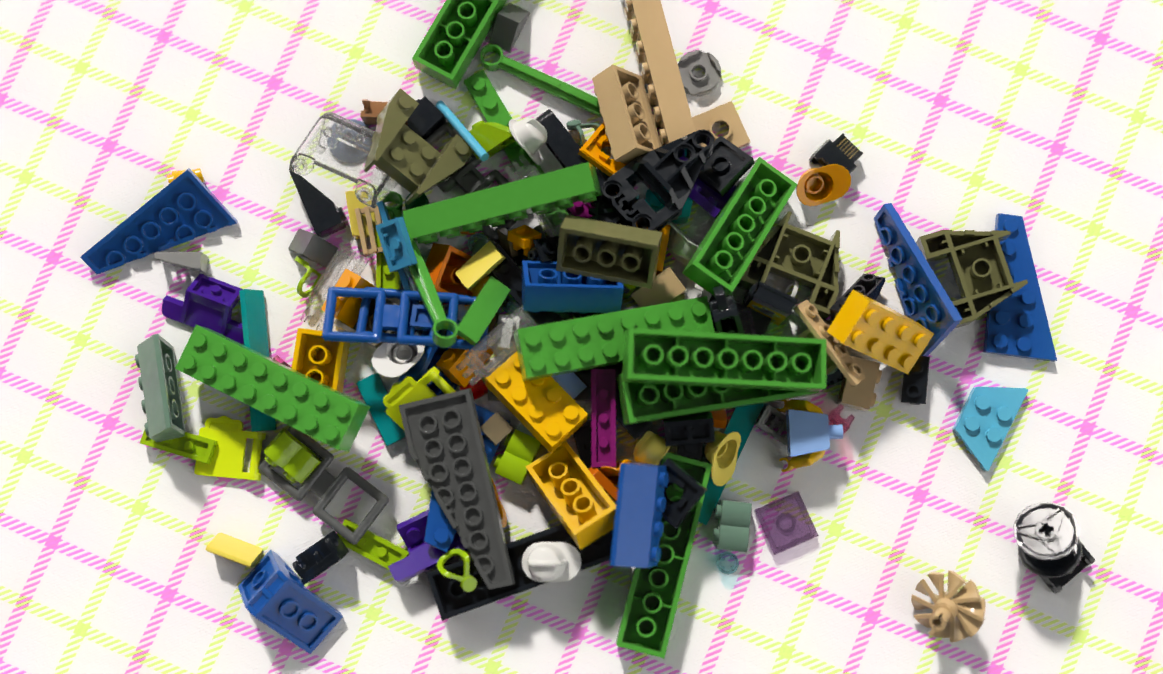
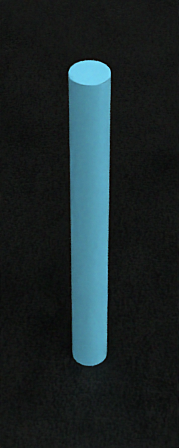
M438 101L436 107L444 114L446 120L481 161H486L489 158V154L443 101Z

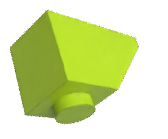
M479 121L473 124L472 130L469 131L489 154V158L516 141L509 127L496 122Z

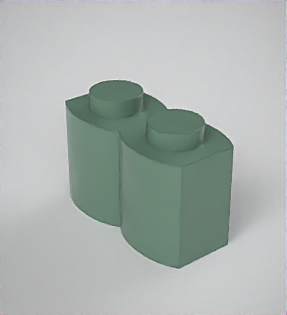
M720 500V504H716L715 519H718V527L713 529L712 543H716L717 549L747 552L752 503Z

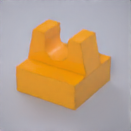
M522 225L508 231L507 240L513 243L514 250L524 249L523 255L527 256L530 249L535 246L533 240L541 239L542 233L527 225Z

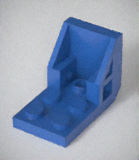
M271 549L238 585L245 608L256 619L309 654L316 649L343 618L340 611L305 588L302 579Z

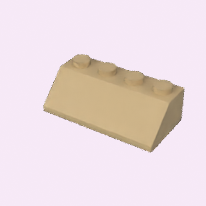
M612 64L592 78L594 93L599 102V111L603 117L606 128L605 133L610 142L611 155L614 161L628 164L636 157L662 146L642 76Z

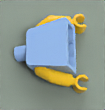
M780 400L784 401L785 405L782 409H776L786 413L788 457L779 459V461L785 460L788 464L786 469L781 470L782 472L811 466L824 457L825 450L830 449V439H843L842 424L829 425L828 414H823V411L818 406L807 400Z

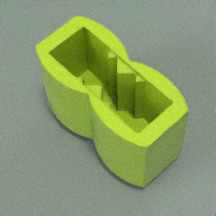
M284 428L264 449V454L266 455L264 459L273 467L278 465L285 470L283 475L293 483L295 481L302 483L321 463L320 458Z
M515 429L514 433L510 432L507 435L503 444L507 446L503 455L499 454L493 467L496 468V474L522 486L528 475L526 466L534 461L541 443L536 438Z

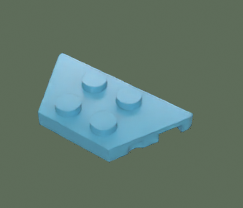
M973 387L952 430L959 439L963 440L965 447L980 463L982 470L989 471L1026 397L1028 389Z

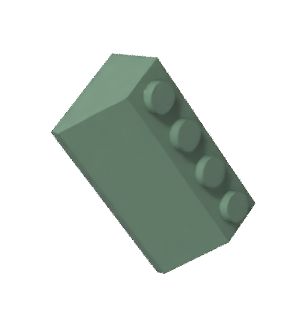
M154 334L137 346L138 354L135 355V361L141 372L138 383L144 394L141 405L143 412L147 416V422L144 425L145 432L150 439L162 442L184 437L185 425L173 346L159 334Z

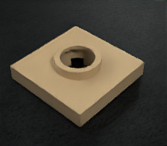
M732 101L692 117L695 131L708 130L714 136V141L718 136L713 133L712 126L715 123L724 122L729 129L728 134L724 138L738 148L749 145L751 142ZM700 143L701 147L707 146L706 144Z

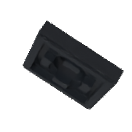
M667 458L662 465L667 467L666 472L669 475L668 484L664 490L666 507L664 512H662V518L677 529L708 489L672 459ZM671 484H677L683 490V496L680 501L674 502L668 498L667 488Z

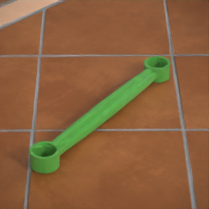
M489 44L482 48L480 52L481 64L486 70L497 71L501 69L551 95L602 117L597 97L539 70L503 56L502 49L495 44ZM495 52L499 54L500 59L496 63H488L484 60V56L487 53Z
M395 191L382 193L379 202H394L397 204L395 207L386 206L390 220L397 217L404 218L402 214V196ZM411 240L417 264L408 266L434 324L432 340L440 347H450L457 340L458 326L453 320L446 318L415 240ZM448 329L453 335L444 337L439 335L437 331Z

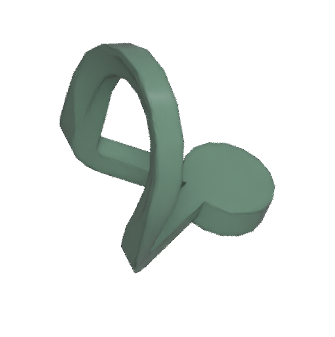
M571 120L566 123L568 130H577L579 133L580 147L585 144V137L581 128H594L596 131L600 126L598 123L581 124L580 120Z

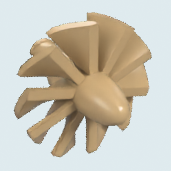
M948 570V586L945 592L944 573L931 572L927 574L939 595L932 592L925 579L920 580L915 590L930 597L934 603H929L912 594V605L915 610H933L932 613L916 614L914 618L923 626L931 627L932 630L928 634L934 637L950 638V642H957L969 636L970 638L973 637L982 626L986 611L985 598H981L976 584L971 579L966 583L964 578L958 573Z

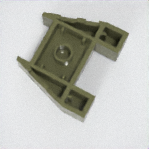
M400 88L377 117V125L372 136V145L367 155L364 171L367 173L373 165H376L411 193L405 202L409 205L441 182L453 176L465 165L473 150L456 134L439 152L405 125L419 103Z
M788 211L772 232L764 239L737 286L750 291L751 287L758 281L765 283L769 272L789 280L795 279L799 284L811 288L807 300L816 307L820 317L826 320L830 316L829 309L835 304L839 294L838 261L840 230H836L830 240L788 224L792 214L791 211Z
M940 230L920 236L916 241L928 263L947 257L949 259L962 299L952 301L963 319L955 328L969 325L1028 283L1027 280L1017 283L1013 282L999 243L1011 235L1010 231Z

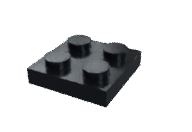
M720 135L714 141L712 155L706 160L705 168L703 171L701 170L698 179L723 197L752 167L755 161L753 157Z

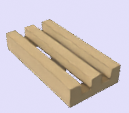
M377 204L372 207L366 206L362 209H355L362 250L365 256L383 252L382 246L377 247L371 213L375 212L377 225L382 223ZM362 214L366 216L372 249H368Z

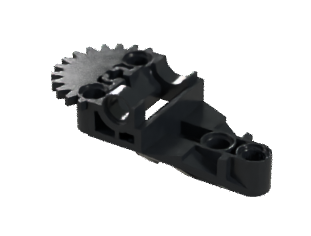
M698 130L633 159L605 181L602 186V196L596 197L598 200L591 202V205L595 208L588 210L589 214L594 215L589 219L636 228L644 225L648 227L647 230L661 232L668 223L677 220L682 215L683 206L693 190L701 170H704L706 160L712 155L714 145L712 133L708 130ZM703 143L707 146L701 147L698 144ZM687 157L689 160L683 161L679 158ZM640 180L665 206L657 213L643 198L638 200L639 193L634 187ZM615 192L617 195L609 196L608 193Z

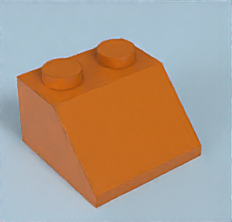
M433 243L425 264L436 291L472 296L473 293L467 290L455 274L472 256L451 245Z

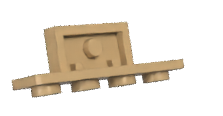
M808 300L794 307V310L808 327L807 330L797 337L826 339V375L838 367L852 387L865 379L862 368L850 357L847 348L827 332L830 326L820 317L816 307Z

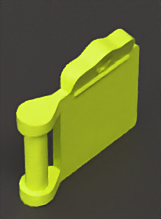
M435 366L417 382L412 377L407 376L401 382L394 383L390 392L384 396L383 404L387 407L386 414L403 430L404 426L399 405L437 396L426 384L432 381L444 394L456 392L439 375L440 371Z
M227 416L207 418L205 427L199 430V436L215 440L217 444L210 464L196 461L194 473L203 476L261 481L262 474L259 473L258 467L261 460L263 440H266V433L243 431L244 423L242 421L233 420ZM247 438L253 439L249 472H243Z

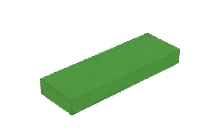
M491 276L459 323L458 335L471 345H476L511 289Z

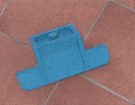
M380 201L377 205L383 223L376 225V230L389 271L399 272L404 290L412 291L405 267L417 264V260L404 218L397 217L390 220L385 203Z

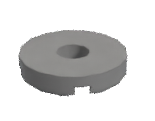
M702 50L687 52L678 62L685 93L691 96L710 94L720 82L721 66L715 56L709 52H701ZM700 68L704 71L705 75L702 78H696L693 76L692 71Z

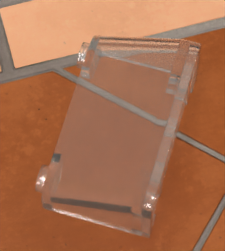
M326 112L317 119L290 160L289 171L298 175H309L313 171L314 166L317 165L355 182V195L357 199L372 208H375L377 203L382 201L398 185L395 180L376 165H373L367 173L364 171L367 155L372 145V136L375 131L332 112Z

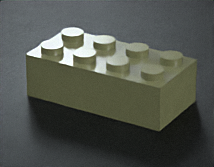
M566 215L560 227L556 271L651 289L657 271L662 232Z

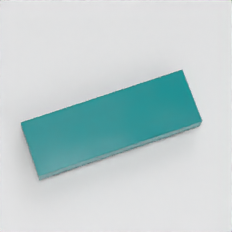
M376 372L356 382L366 405L370 406L369 411L386 446L406 438L405 431L386 414L387 407L383 404V399L388 391L380 375Z

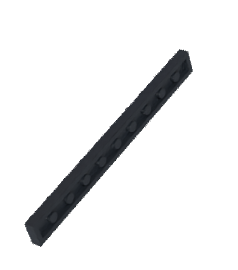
M498 243L495 247L506 259L492 271V274L498 281L511 289L510 295L523 309L522 270ZM525 311L536 325L565 321L559 313L550 311L533 313ZM599 367V368H594V369H606V368H605V367ZM591 369L578 371L577 373L591 388ZM616 381V419L636 440L653 423L649 421L624 425Z

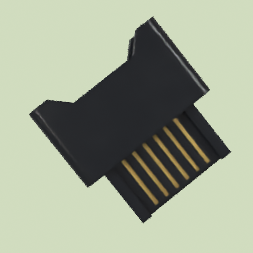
M842 133L834 142L828 139L811 155L809 161L812 164H819L821 167L838 164L844 166L851 174L857 167L854 163L863 155V152Z

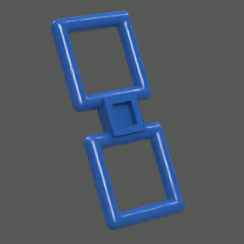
M330 287L328 289L322 332L323 340L380 343L382 331L384 330L397 331L396 341L400 345L438 346L433 342L432 336L407 335L410 300L422 301L418 291L405 290L401 293L400 305L385 304L386 292L383 289ZM437 292L440 302H449L448 319L453 320L457 324L458 294ZM337 297L376 299L372 333L333 332ZM447 329L446 337L453 335V333Z
M365 287L367 289H383L386 292V298L400 299L401 293L405 291ZM458 295L459 304L472 305L477 296ZM371 298L361 299L356 333H372L371 331H366ZM410 300L407 335H414L415 330L429 331V336H432L434 324L425 305L419 304V301ZM489 325L478 343L474 346L466 340L457 339L453 347L441 348L484 351L487 345ZM382 333L381 342L398 344L396 341L397 334Z

